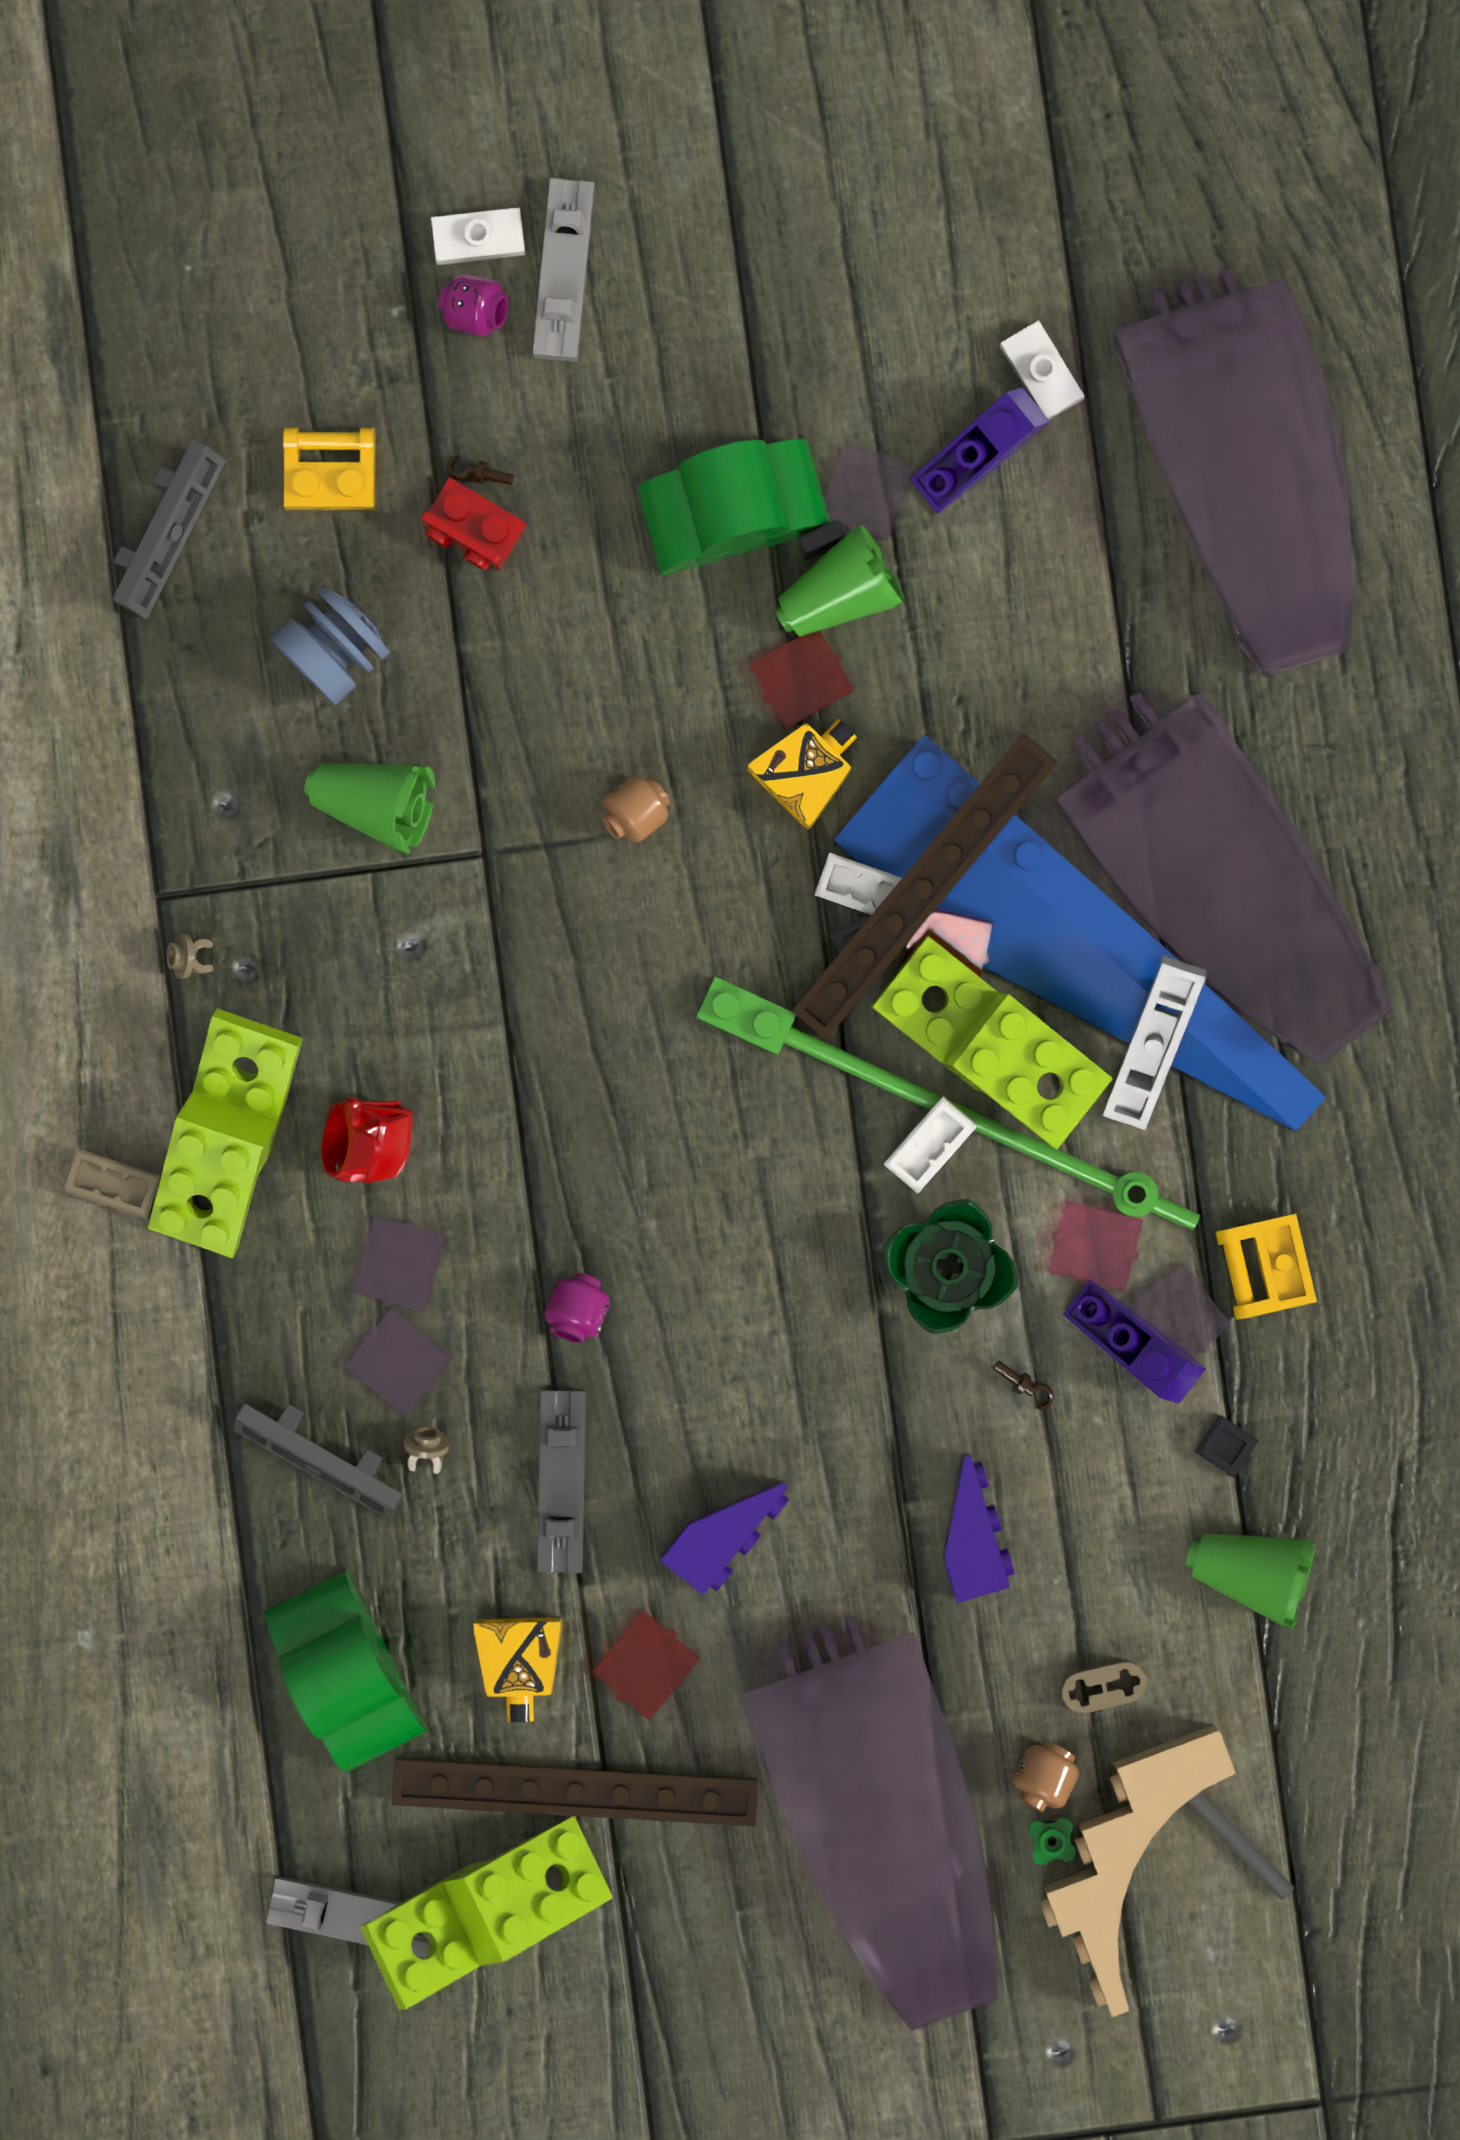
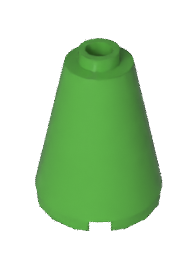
M863 525L848 532L778 597L780 607L775 609V613L787 633L794 630L801 637L897 608L899 604L905 602L895 575L891 569L888 570L881 558L884 555Z
M321 763L316 770L312 769L309 772L305 781L304 791L305 795L309 796L310 805L397 852L409 854L411 852L408 846L417 847L427 829L434 802L426 801L427 787L435 789V778L433 770L421 764Z
M1204 1533L1200 1542L1192 1540L1186 1566L1193 1568L1192 1577L1282 1627L1293 1629L1299 1611H1296L1297 1605L1304 1596L1316 1541L1303 1538Z

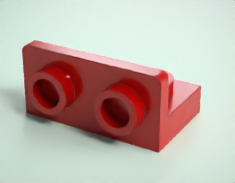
M450 477L429 512L424 511L420 517L422 525L427 528L425 536L444 548H448L450 543L466 551L463 558L483 571H486L488 566L500 571L527 527L526 522Z

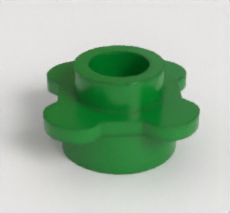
M1059 1817L1056 1821L1045 1822L1035 1820L1029 1825L1028 1833L1033 1838L1034 1844L1031 1857L1037 1865L1044 1866L1049 1861L1060 1859L1067 1863L1075 1858L1076 1848L1071 1844L1070 1838L1073 1825L1068 1818ZM1050 1837L1056 1838L1057 1842L1055 1845L1048 1844Z

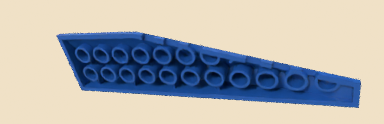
M924 735L887 776L833 842L856 862L903 878L980 783ZM1016 815L1013 816L925 922L968 961L1001 976V978L1016 986L1028 990L1054 1006L1074 1014L1081 1020L1129 1044L1163 955L1178 960ZM1203 984L1171 1067L1187 1073L1221 1093L1223 1092L1261 1114L1297 1131L1326 1097L1208 986ZM1156 1004V1007L1177 1013L1176 1009Z

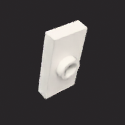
M520 207L431 217L437 265L525 255Z
M1039 320L1000 343L999 347L1028 395L1049 420L1084 399V394Z
M829 853L815 895L872 915L902 878Z
M943 1095L888 1157L884 1165L918 1194L976 1129L977 1124Z

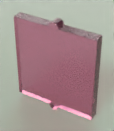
M1066 1200L1059 1230L1053 1234V1239L1056 1243L1048 1272L1085 1282L1091 1279L1098 1285L1125 1292L1133 1260H1137L1139 1257L1136 1247L1143 1219Z

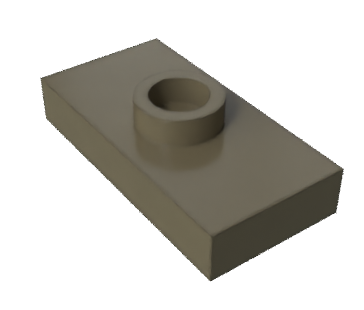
M75 1148L61 1191L149 1219L161 1175Z

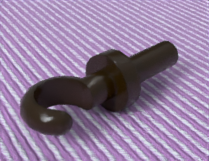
M453 456L447 463L448 475L457 481L466 480L470 476H475V482L484 484L486 479L512 485L514 481V474L490 469L488 462L480 461L478 465L468 464L466 470L462 473H454L452 470L454 463L460 459L459 456Z
M1000 1360L994 1364L993 1370L1013 1384V1392L1018 1395L1024 1392L1028 1396H1032L1036 1391L1044 1390L1048 1393V1399L1044 1404L1038 1405L1037 1409L1045 1410L1051 1406L1054 1394L1048 1385L1044 1383L1032 1385L1030 1383V1375L1027 1373L1019 1375Z

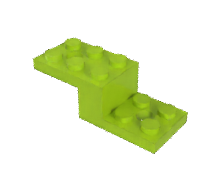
M924 936L870 1005L872 1009L972 1089L985 1093L1056 1150H1058L1113 1079L1012 996L997 992L929 936ZM932 986H938L945 994V1003L936 1012H929L922 1003L923 993ZM1046 1073L1055 1074L1060 1082L1058 1093L1051 1098H1043L1037 1090L1039 1078Z
M216 1009L211 1018L193 1092L175 1120L148 1229L230 1258L234 1257L239 1247L257 1176L274 1148L303 1038L221 1009ZM246 1057L253 1060L258 1067V1072L247 1073L243 1071L237 1063V1058ZM202 1195L208 1198L212 1203L213 1209H200L193 1202L192 1196Z
M570 1816L493 1859L465 1866L359 1927L398 2009L405 2010L482 1965L505 1962L613 1899V1896L575 1816ZM550 1866L558 1868L562 1875V1884L557 1891L551 1890L545 1881V1874ZM417 1933L423 1934L429 1941V1952L424 1959L417 1958L411 1948L412 1939Z

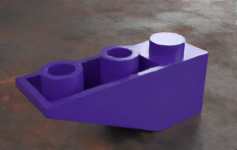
M1023 387L1006 392L910 480L937 514H939L1020 450L1047 426L1050 421Z
M1091 1279L1088 1280L1063 1313L1068 1320L1161 1399L1179 1404L1206 1370L1201 1363L1174 1340Z
M969 1453L962 1455L942 1554L957 1603L1010 1588L1007 1576L1015 1574L1008 1549L999 1550L994 1533L1002 1531L995 1505L986 1506L981 1489L989 1487L981 1461L973 1463Z
M782 1480L690 1521L663 1554L660 1561L702 1595H704L709 1587L717 1591L733 1571L727 1564L738 1551L745 1556L761 1536L755 1530L766 1515L774 1520L789 1501V1498L784 1495V1492L788 1489V1484Z

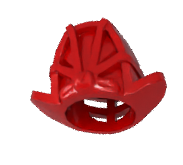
M348 1097L344 1102L331 1103L321 1141V1158L327 1175L342 1182L369 1184L373 1181L395 1178L405 1167L409 1158L413 1125L412 1111L402 1106L401 1101L398 1100L364 1101L356 1097Z

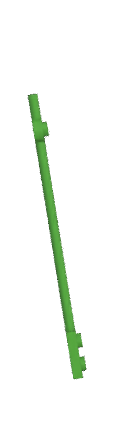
M717 977L714 978L696 1017L777 1056L783 1043L928 1110H931L942 1097L791 1027L796 1014ZM950 1100L977 1124L974 1131L1111 1193L1115 1208L1123 1215L1141 1217L1152 1212L1191 1231L1195 1229L1200 1214L1158 1196L1157 1186L1148 1175L1140 1172H1131L1119 1178ZM1132 1186H1139L1144 1192V1197L1139 1203H1133L1128 1198V1191Z

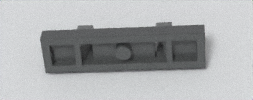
M192 439L176 472L164 467L160 468L154 483L163 487L166 493L137 551L134 552L121 547L114 560V563L122 566L126 573L112 600L131 613L146 620L226 463L225 459L207 445Z
M541 1390L537 1572L583 1573L587 1391ZM550 1517H572L568 1520L550 1519Z
M244 1404L235 1419L234 1432L385 1519L390 1520L399 1505L402 1494L373 1478L380 1466L382 1457L367 1449L357 1466L354 1467L295 1433L304 1414L299 1409L288 1404L276 1422Z

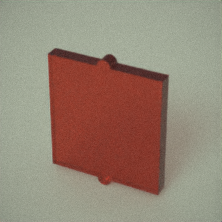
M820 631L799 636L750 664L751 670L765 692L763 696L764 701L772 704L785 729L792 727L854 691L839 665L840 656L833 654Z
M936 909L906 944L903 963L925 936H929L980 977L983 964L989 962V954L986 952L993 922Z
M643 1610L592 1672L617 1693L616 1698L622 1701L625 1699L650 1720L700 1658L676 1638L674 1630L667 1631Z

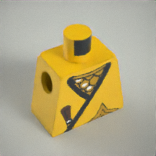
M839 719L822 736L806 723L753 760L748 765V772L808 831L849 775L851 766L840 755L857 737Z
M562 1617L476 1619L474 1622V1635L485 1692L488 1697L506 1696L507 1722L521 1723L534 1721V1696L551 1695L562 1630Z

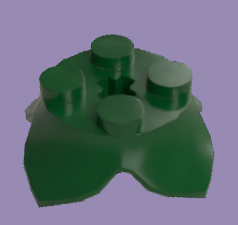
M959 1199L942 1204L924 1222L907 1224L899 1228L883 1246V1258L887 1273L892 1281L905 1291L907 1308L912 1318L931 1334H941L956 1330L966 1322L972 1312L979 1309H991L1002 1304L1018 1287V1276L1013 1260L1004 1249L995 1244L992 1238V1224L988 1215L971 1199ZM948 1253H952L957 1256L955 1262L961 1263V1271L959 1274L952 1273L949 1279H944L940 1276L942 1270L936 1268L938 1259H946Z

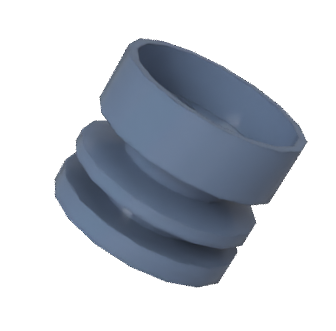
M323 585L316 593L329 609L323 614L307 600L303 606L314 623L307 629L296 620L289 618L269 639L333 705L337 706L356 687L354 679L346 668L353 662L362 670L371 673L374 667L362 655V652L368 648L383 661L390 654V651L384 645L377 628L348 598L338 595L326 585Z

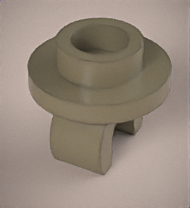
M178 934L174 943H170L167 949V965L169 969L174 970L175 976L178 979H187L191 973L204 974L213 971V965H202L196 959L197 950L212 948L213 942L207 939L192 941L188 934Z
M420 1426L409 1432L404 1438V1448L409 1453L408 1469L415 1471L418 1458H426L432 1460L433 1473L438 1474L442 1467L444 1455L449 1450V1438L433 1426Z

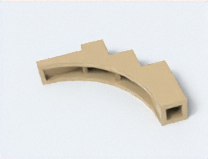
M1215 1725L1113 1762L1117 1775L1109 1777L1118 1802L1127 1801L1128 1806L1078 1824L1082 1837L1074 1839L1083 1864L1092 1863L1093 1868L1043 1886L1047 1899L1039 1901L1048 1927L1057 1925L1062 1937L1079 1931L1080 1936L1072 1939L1081 1963L1091 1962L1096 1979L1088 1982L1098 2008L1107 2005L1112 2017L1129 2011L1120 1978L1118 1932L1122 1903L1135 1866L1152 1837L1177 1809L1203 1789L1236 1774L1220 1730Z

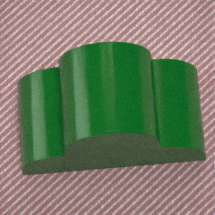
M791 439L767 445L763 440H746L715 447L686 459L679 465V469L649 479L636 489L660 577L795 540L802 535L831 523L810 446L805 439Z
M347 1569L265 1610L266 1624L280 1655L278 1663L288 1692L308 1729L318 1740L322 1739L334 1762L342 1772L348 1773L428 1731Z

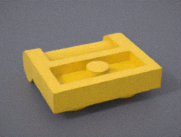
M284 428V508L286 510H375L374 428H360V432H299V428ZM300 450H360V462H300Z
M1296 1214L1215 1232L1218 1245L1223 1244L1237 1303L1236 1306H1233L1236 1320L1317 1302ZM1249 1238L1254 1240L1267 1299L1254 1301L1240 1240Z

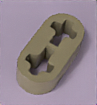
M1118 1660L1069 1673L1062 1681L1060 1694L1066 1706L1072 1711L1089 1713L1139 1700L1146 1690L1147 1678L1144 1671L1136 1663L1129 1660ZM1126 1669L1130 1676L1138 1677V1682L1131 1684L1132 1692L1124 1694L1121 1687L1108 1689L1106 1687L1107 1682L1120 1679L1119 1671ZM1082 1679L1086 1686L1100 1684L1101 1690L1087 1694L1088 1702L1080 1704L1076 1697H1069V1691L1076 1689L1075 1681Z

